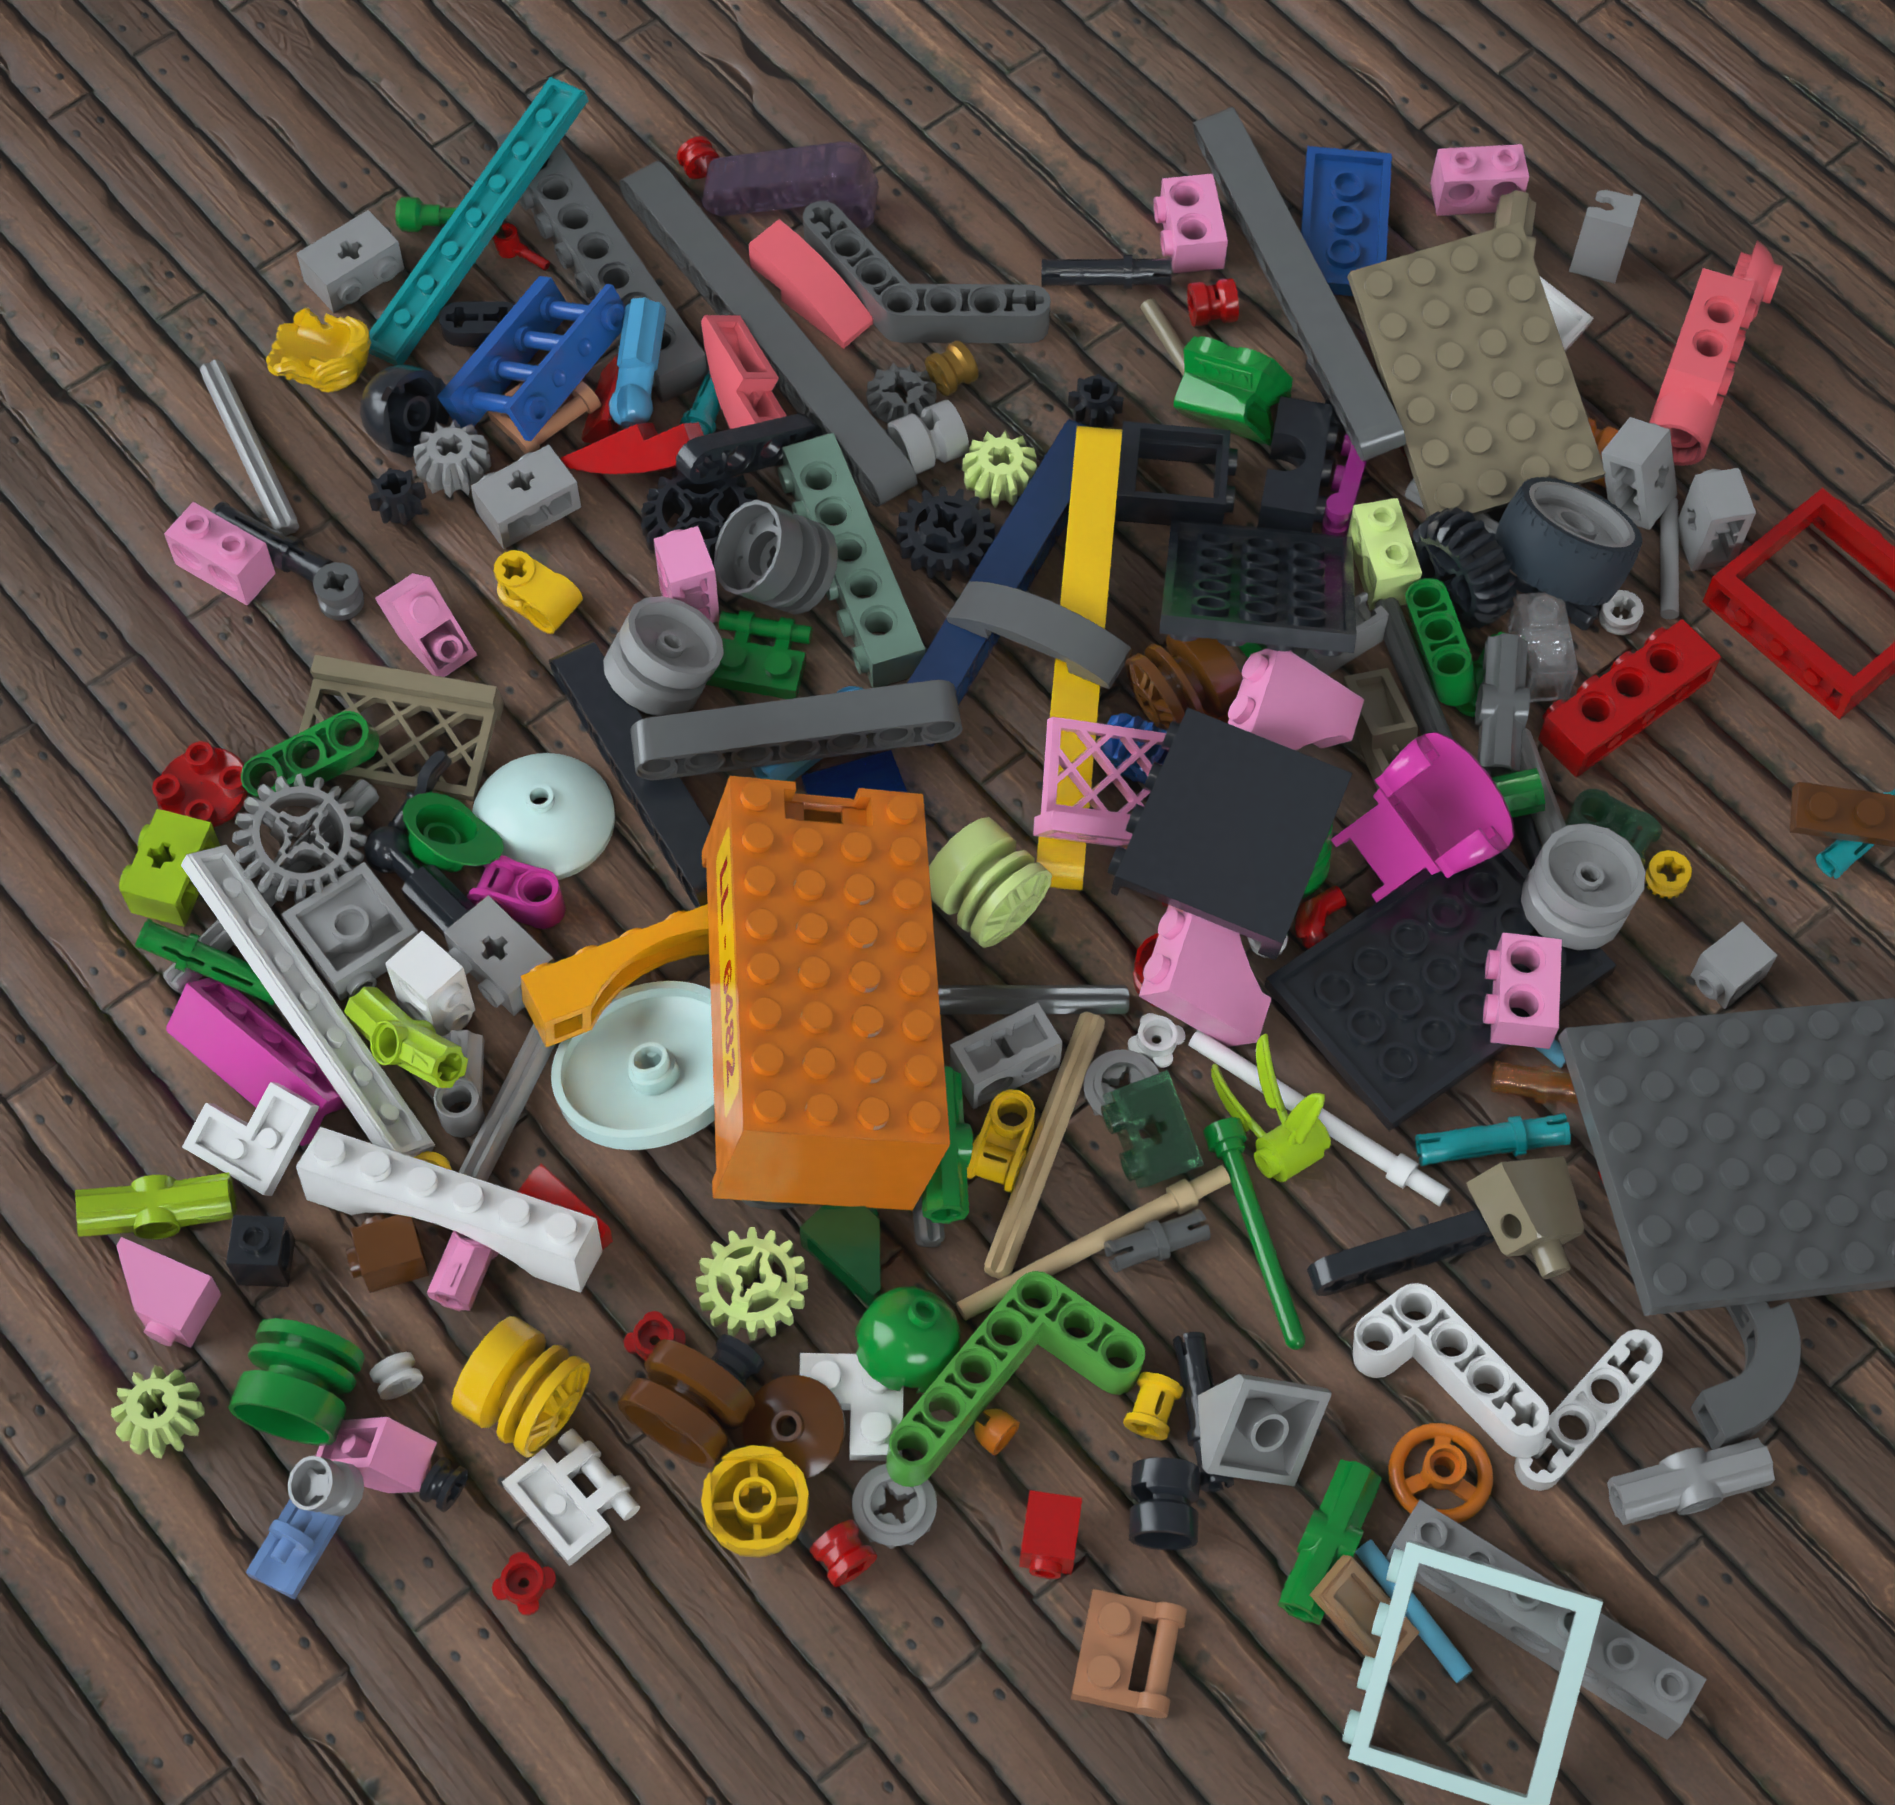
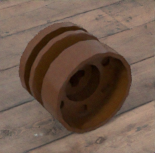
M1168 634L1166 637L1168 652L1160 645L1153 643L1144 650L1145 656L1137 653L1126 660V674L1141 708L1156 727L1168 731L1172 721L1181 724L1187 708L1203 714L1204 709L1210 716L1216 719L1226 715L1237 697L1243 680L1233 657L1226 646L1219 643L1217 639L1198 637L1194 641H1179L1171 638Z

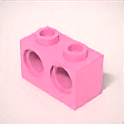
M1523 145L1438 149L1430 182L1436 215L1496 213L1501 195L1509 194L1514 190L1526 192L1529 173Z
M1213 174L1162 178L1160 197H1154V216L1156 223H1163L1164 230L1161 231V250L1163 257L1170 256L1172 258L1173 274L1224 269L1228 239Z
M192 502L164 533L177 566L247 606L276 574L265 542L195 502Z
M696 526L685 530L677 529L668 532L664 536L654 538L658 578L662 596L681 600L698 609L712 623L718 622L720 615L715 569L699 527Z
M1502 933L1497 949L1488 950L1485 979L1493 980V994H1486L1483 1023L1491 1024V1043L1550 1049L1559 1029L1562 939ZM1512 964L1525 965L1531 972H1520ZM1510 1008H1521L1530 1017L1517 1016Z

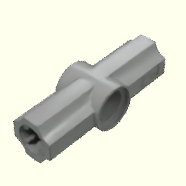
M1759 1438L1707 1452L1701 1447L1686 1449L1664 1458L1659 1462V1465L1611 1477L1607 1485L1609 1501L1613 1512L1622 1524L1626 1525L1677 1511L1678 1515L1697 1513L1719 1504L1725 1497L1769 1486L1774 1482L1775 1477L1773 1461L1767 1446H1764Z

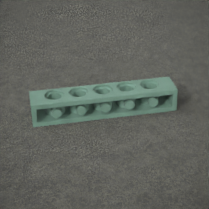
M834 432L782 447L783 466L778 467V476L784 493L792 492L795 499V502L792 503L793 513L826 525L834 535L838 549L837 569L826 596L829 601L836 599L840 608V610L836 611L838 624L844 637H852L855 645L852 648V656L858 673L867 674L872 688L882 687L910 678L925 654V647ZM853 559L854 561L846 562V561H843V560ZM860 595H868V596H871V597H868V598H859V597H857V596H860ZM880 631L885 632L886 634L874 635L872 633Z

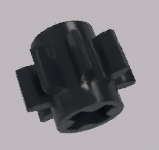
M1100 374L1090 376L1085 380L1082 378L1077 379V391H1071L1068 395V408L1074 409L1073 421L1080 422L1088 427L1103 428L1106 425L1113 427L1115 414L1122 413L1124 398L1117 396L1118 383H1111Z
M389 468L379 479L371 480L374 493L368 496L371 510L380 511L384 524L391 521L407 525V522L412 520L416 514L422 515L424 513L421 500L427 497L423 482L415 483L412 470L409 469L404 472Z

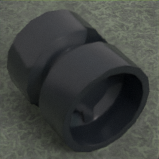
M1164 1457L1146 1458L1132 1464L1131 1497L1138 1504L1130 1509L1129 1541L1131 1543L1154 1550H1182L1197 1545L1199 1512L1191 1506L1192 1503L1197 1502L1199 1499L1200 1468L1196 1464L1186 1460Z

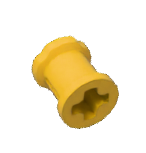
M1142 1372L1137 1380L1140 1390L1133 1411L1125 1415L1123 1424L1130 1431L1145 1438L1166 1440L1170 1432L1167 1422L1174 1401L1181 1398L1184 1389L1177 1381L1158 1373Z

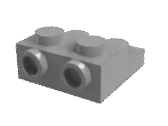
M365 862L353 868V871H349L339 877V884L331 882L323 887L321 894L315 892L282 913L286 925L310 955L315 968L340 1001L349 995L355 996L363 987H375L377 984L376 978L388 971L385 963L418 934L417 929Z

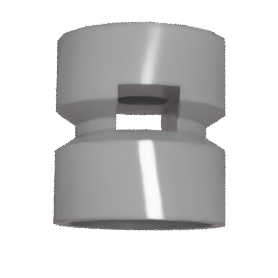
M943 400L923 408L921 417L911 413L891 421L887 425L888 436L907 457L916 475L932 469L935 466L936 459L946 463L969 452V441L965 426L958 411L949 400Z

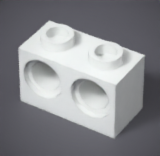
M421 931L385 963L399 1006L414 1020L430 1022L435 1028L436 1034L440 1036L450 1033L451 1030H462L468 1024L472 1013L475 1011L464 968L426 933Z

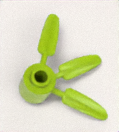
M1265 1033L1259 1037L1256 1044L1258 1076L1266 1103L1270 1108H1276L1281 1125L1265 1133L1233 1095L1218 1064L1212 1065L1211 1077L1215 1089L1231 1117L1240 1118L1244 1130H1251L1258 1138L1255 1144L1254 1160L1259 1170L1267 1178L1273 1177L1279 1182H1285L1322 1159L1324 1151L1331 1146L1329 1133L1318 1118L1324 1105L1325 1094H1310L1298 1103L1288 1115L1277 1084L1268 1035Z

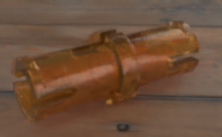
M1495 1061L1491 1077V1092L1532 1097L1536 1103L1546 1104L1547 1100L1579 1104L1570 1074L1567 1072L1552 1070L1551 1065L1540 1064L1539 1068L1503 1063L1501 1061Z

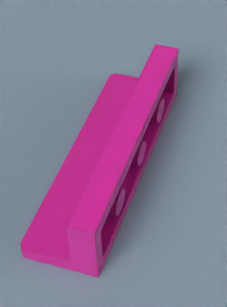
M209 977L186 984L166 1026L167 1032L256 1108L270 1082L279 1083L319 1106L299 1145L304 1146L311 1143L326 1114L347 1107L308 1049L241 992Z

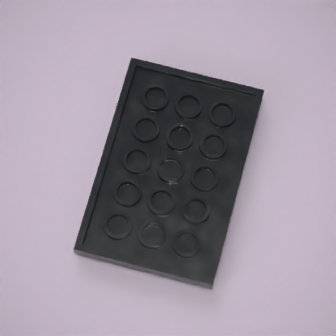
M1171 519L1159 633L1169 634L1171 638L1179 641H1194L1198 637L1217 639L1219 643L1227 646H1242L1246 642L1265 644L1267 648L1275 651H1291L1294 647L1314 649L1320 655L1332 657L1340 656L1343 652L1354 653L1357 633L1352 537Z
M1509 848L1483 862L1453 874L1448 879L1442 871L1431 875L1427 869L1266 978L1264 987L1389 1132L1511 1046L1509 1044L1491 1043V1024L1483 1023L1486 994H1493V980L1485 979L1488 950L1497 949L1502 933L1543 936L1528 921L1521 903L1523 883L1530 871ZM1562 946L1559 1011L1613 974L1616 964L1600 947L1597 949L1575 950ZM1512 964L1520 972H1531L1525 965ZM1510 1008L1517 1016L1530 1017L1521 1008Z

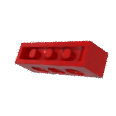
M1683 619L1669 629L1660 627L1648 637L1641 649L1635 653L1630 650L1623 653L1606 674L1601 677L1593 675L1588 678L1571 699L1566 702L1560 699L1553 703L1543 714L1544 724L1538 740L1577 778L1710 682L1721 656ZM1655 669H1660V670L1664 671L1665 673L1659 672V671H1657V670H1655ZM1621 693H1627L1632 697L1624 696ZM1586 717L1595 718V719L1598 720L1599 722L1591 721V720L1587 719Z

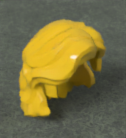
M307 307L295 313L294 323H284L277 328L279 331L276 333L277 340L272 343V351L266 358L267 368L272 375L285 376L286 380L294 379L301 384H309L314 388L320 389L322 392H333L342 390L354 383L364 366H366L371 341L367 326L359 319L350 316L337 318L325 314L324 321L328 324H322L318 316Z

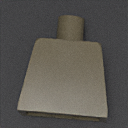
M1564 1156L1501 1162L1466 1182L1500 1251L1505 1256L1532 1254L1542 1279L1561 1275L1571 1269L1562 1245L1580 1236L1583 1233L1584 1224Z

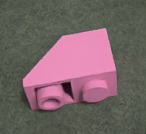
M412 573L375 598L398 637L432 675L446 677L477 656L430 577Z

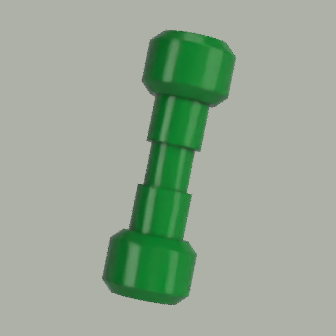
M401 197L396 203V225L402 232H419L423 226L441 227V225L447 223L457 208L424 204L419 197ZM501 226L494 234L495 236L501 231Z

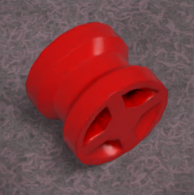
M846 1520L834 1526L820 1536L810 1548V1553L814 1559L824 1562L828 1568L827 1576L833 1587H839L852 1581L867 1570L877 1559V1554L872 1546L864 1545L858 1537L859 1527L854 1520Z

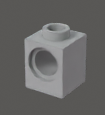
M1742 921L1700 955L1690 976L1695 980L1697 987L1706 997L1715 999L1726 1009L1766 977L1777 954Z

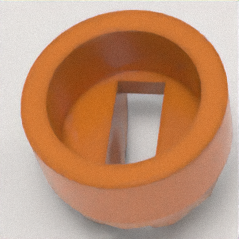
M991 1408L982 1412L989 1419L985 1426L977 1420L975 1421L974 1434L982 1447L992 1455H997L1014 1437L1020 1422L1002 1409Z

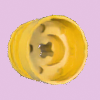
M509 1316L499 1322L472 1353L454 1388L451 1404L456 1412L480 1428H489L498 1422L496 1431L498 1439L505 1444L513 1443L515 1450L528 1458L535 1456L543 1448L545 1449L570 1419L587 1386L591 1369L589 1363L581 1357H569L568 1349L562 1345H553L544 1351L546 1345L544 1334L517 1316Z

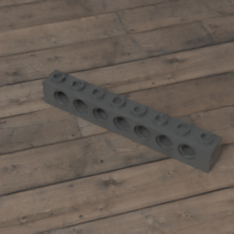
M510 132L497 137L498 149ZM558 143L518 200L524 210H532L541 236L545 240L550 238L553 241L555 253L564 269L570 267L574 272V279L578 290L585 299L590 297L593 301L606 284H611L625 306L631 303V299L647 298L654 302H660L665 307L666 316L658 369L654 372L652 385L653 391L662 403L702 385L708 373L706 354L566 151ZM621 333L615 339L618 348L620 346Z

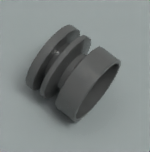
M754 500L742 504L732 512L721 528L715 546L714 567L717 580L726 591L795 615L808 612L822 600L831 587L837 569L838 549L834 535L826 525L791 513L770 503Z

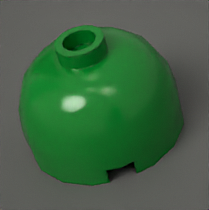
M915 1286L898 1287L878 1296L866 1310L855 1329V1337L857 1336L859 1345L856 1351L859 1363L871 1378L888 1389L899 1392L903 1386L919 1388L916 1393L926 1392L960 1350L961 1332L954 1311L944 1299L935 1293Z

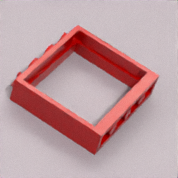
M1822 487L1715 574L1711 579L1702 602L1840 720L1895 673V642L1855 676H1852L1742 582L1743 579L1804 529L1813 524L1895 593V547L1884 539L1877 529L1867 525L1849 510L1843 501L1835 498Z

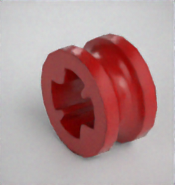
M703 136L687 140L681 145L676 154L677 161L684 168L686 175L694 180L710 175L718 167L720 161L719 155L712 148L711 142Z

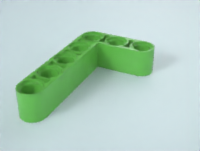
M1040 1271L1025 1273L1016 1281L894 1429L889 1440L886 1458L888 1475L895 1483L905 1487H915L929 1479L1037 1344L1103 1391L1120 1395L1129 1392L1137 1383L1145 1360V1348L1142 1341L1134 1333L1051 1275ZM1035 1298L1042 1301L1046 1306L1043 1308H1033L1028 1306L1024 1300ZM1072 1327L1079 1328L1088 1336L1075 1338L1069 1335L1066 1329ZM1007 1335L1016 1343L1010 1346L997 1343L993 1337ZM1120 1357L1126 1360L1130 1367H1115L1108 1361V1358ZM968 1372H976L982 1375L986 1381L971 1383L962 1375ZM936 1410H946L955 1419L949 1422H941L936 1420L931 1413ZM906 1448H914L920 1451L924 1457L917 1461H909L904 1459L899 1452Z

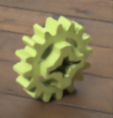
M749 1227L747 1238L741 1240L734 1231L728 1232L729 1245L724 1247L714 1241L711 1244L714 1260L701 1258L699 1262L700 1270L705 1274L696 1278L697 1291L704 1293L699 1297L701 1310L709 1311L713 1309L710 1314L711 1324L717 1327L724 1321L728 1322V1335L733 1337L739 1332L740 1328L747 1329L750 1341H755L757 1330L760 1328H765L766 1332L773 1337L776 1335L775 1323L780 1320L789 1326L794 1323L793 1313L790 1308L803 1309L805 1306L804 1296L800 1293L808 1289V1276L800 1274L805 1270L804 1259L802 1256L791 1258L794 1249L793 1243L790 1240L782 1243L780 1246L776 1245V1231L770 1230L764 1239L757 1238L755 1227ZM774 1262L783 1270L787 1283L782 1282L781 1276L773 1274L772 1265ZM760 1272L761 1283L754 1282L751 1288L747 1289L746 1293H744L743 1284L750 1285L754 1278L757 1279ZM718 1284L723 1286L724 1291L732 1294L730 1306L720 1296Z

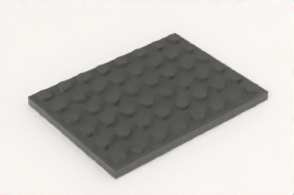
M1895 998L1565 1028L1558 1036L1644 1316L1895 1287Z

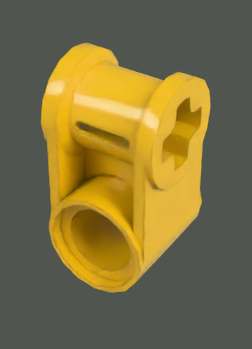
M518 550L504 552L494 563V575L498 582L497 595L499 600L547 634L555 633L583 600L581 592L572 581L559 573L553 572L525 552Z
M1010 1089L1002 1091L995 1096L991 1102L980 1134L977 1135L973 1143L972 1156L967 1167L968 1179L972 1180L975 1176L1002 1184L1006 1192L1012 1193L1034 1131L1035 1107L1027 1094L1020 1090ZM1012 1112L1021 1115L1025 1120L1020 1125L1007 1126L1001 1122L1000 1117Z

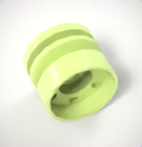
M990 817L980 818L965 826L947 842L929 865L931 900L949 915L958 913L957 924L966 932L971 931L970 937L983 948L994 946L1009 937L1032 915L1045 897L1052 878V874L1039 862L1035 863V858L1026 850L1016 851V840Z

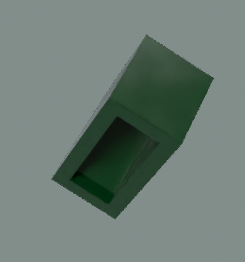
M823 1205L800 1227V1244L869 1307L881 1295L880 1219L877 1218L879 1217V1212L876 1208H866L865 1206Z

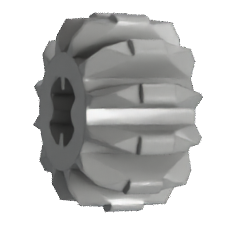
M455 419L450 427L443 428L436 422L434 433L421 432L420 444L414 446L413 456L417 464L415 466L417 476L421 479V482H427V486L433 494L444 489L445 494L451 498L455 490L461 489L469 496L470 484L479 482L485 476L484 473L489 472L491 467L487 440L484 439L483 435L477 434V430L474 429L472 424L461 429L460 424Z

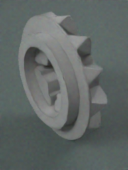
M1113 1050L1100 1055L1088 1067L1084 1077V1099L1092 1107L1095 1116L1101 1115L1108 1119L1112 1125L1121 1122L1130 1123L1134 1126L1140 1119L1146 1116L1151 1117L1162 1098L1163 1081L1158 1068L1146 1056L1135 1051ZM1125 1073H1129V1086L1132 1091H1136V1094L1127 1093L1125 1099H1122L1121 1103L1117 1102L1116 1089L1109 1086H1118L1120 1080L1124 1079Z
M883 1464L867 1472L857 1484L852 1499V1511L856 1525L870 1542H877L893 1549L896 1546L913 1545L917 1539L930 1531L937 1511V1499L934 1488L928 1479L921 1485L905 1487L892 1480L888 1475L886 1464ZM884 1488H887L890 1495L893 1494L897 1501L905 1498L909 1500V1503L903 1507V1524L892 1513L880 1514L879 1511L886 1507Z

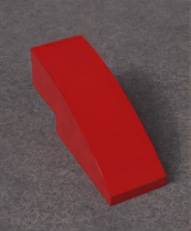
M699 422L683 423L660 434H657L653 423H640L563 456L560 460L566 468L592 473L629 474L661 471L675 468L676 457L683 445L689 440L704 434Z

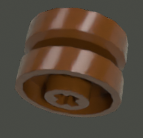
M663 1339L657 1343L644 1362L649 1379L636 1378L631 1381L617 1402L619 1410L638 1430L667 1451L696 1466L708 1469L713 1468L729 1446L728 1437L724 1429L735 1430L743 1425L755 1406L754 1398L741 1382L710 1358L679 1342Z

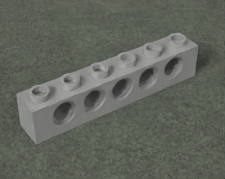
M1422 1500L1418 1501L1386 1556L1390 1562L1394 1549L1405 1551L1407 1542L1411 1540L1552 1583ZM1419 1563L1415 1581L1560 1672L1576 1611ZM1600 1613L1581 1686L1668 1740L1682 1725L1707 1679Z

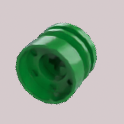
M278 1318L263 1320L255 1334L258 1344H254L248 1353L250 1362L260 1370L244 1371L240 1375L228 1407L230 1412L243 1423L281 1439L316 1446L333 1444L336 1441L347 1410L344 1402L334 1394H349L354 1390L356 1379L353 1374H357L361 1370L365 1359L362 1350L351 1341L314 1325Z

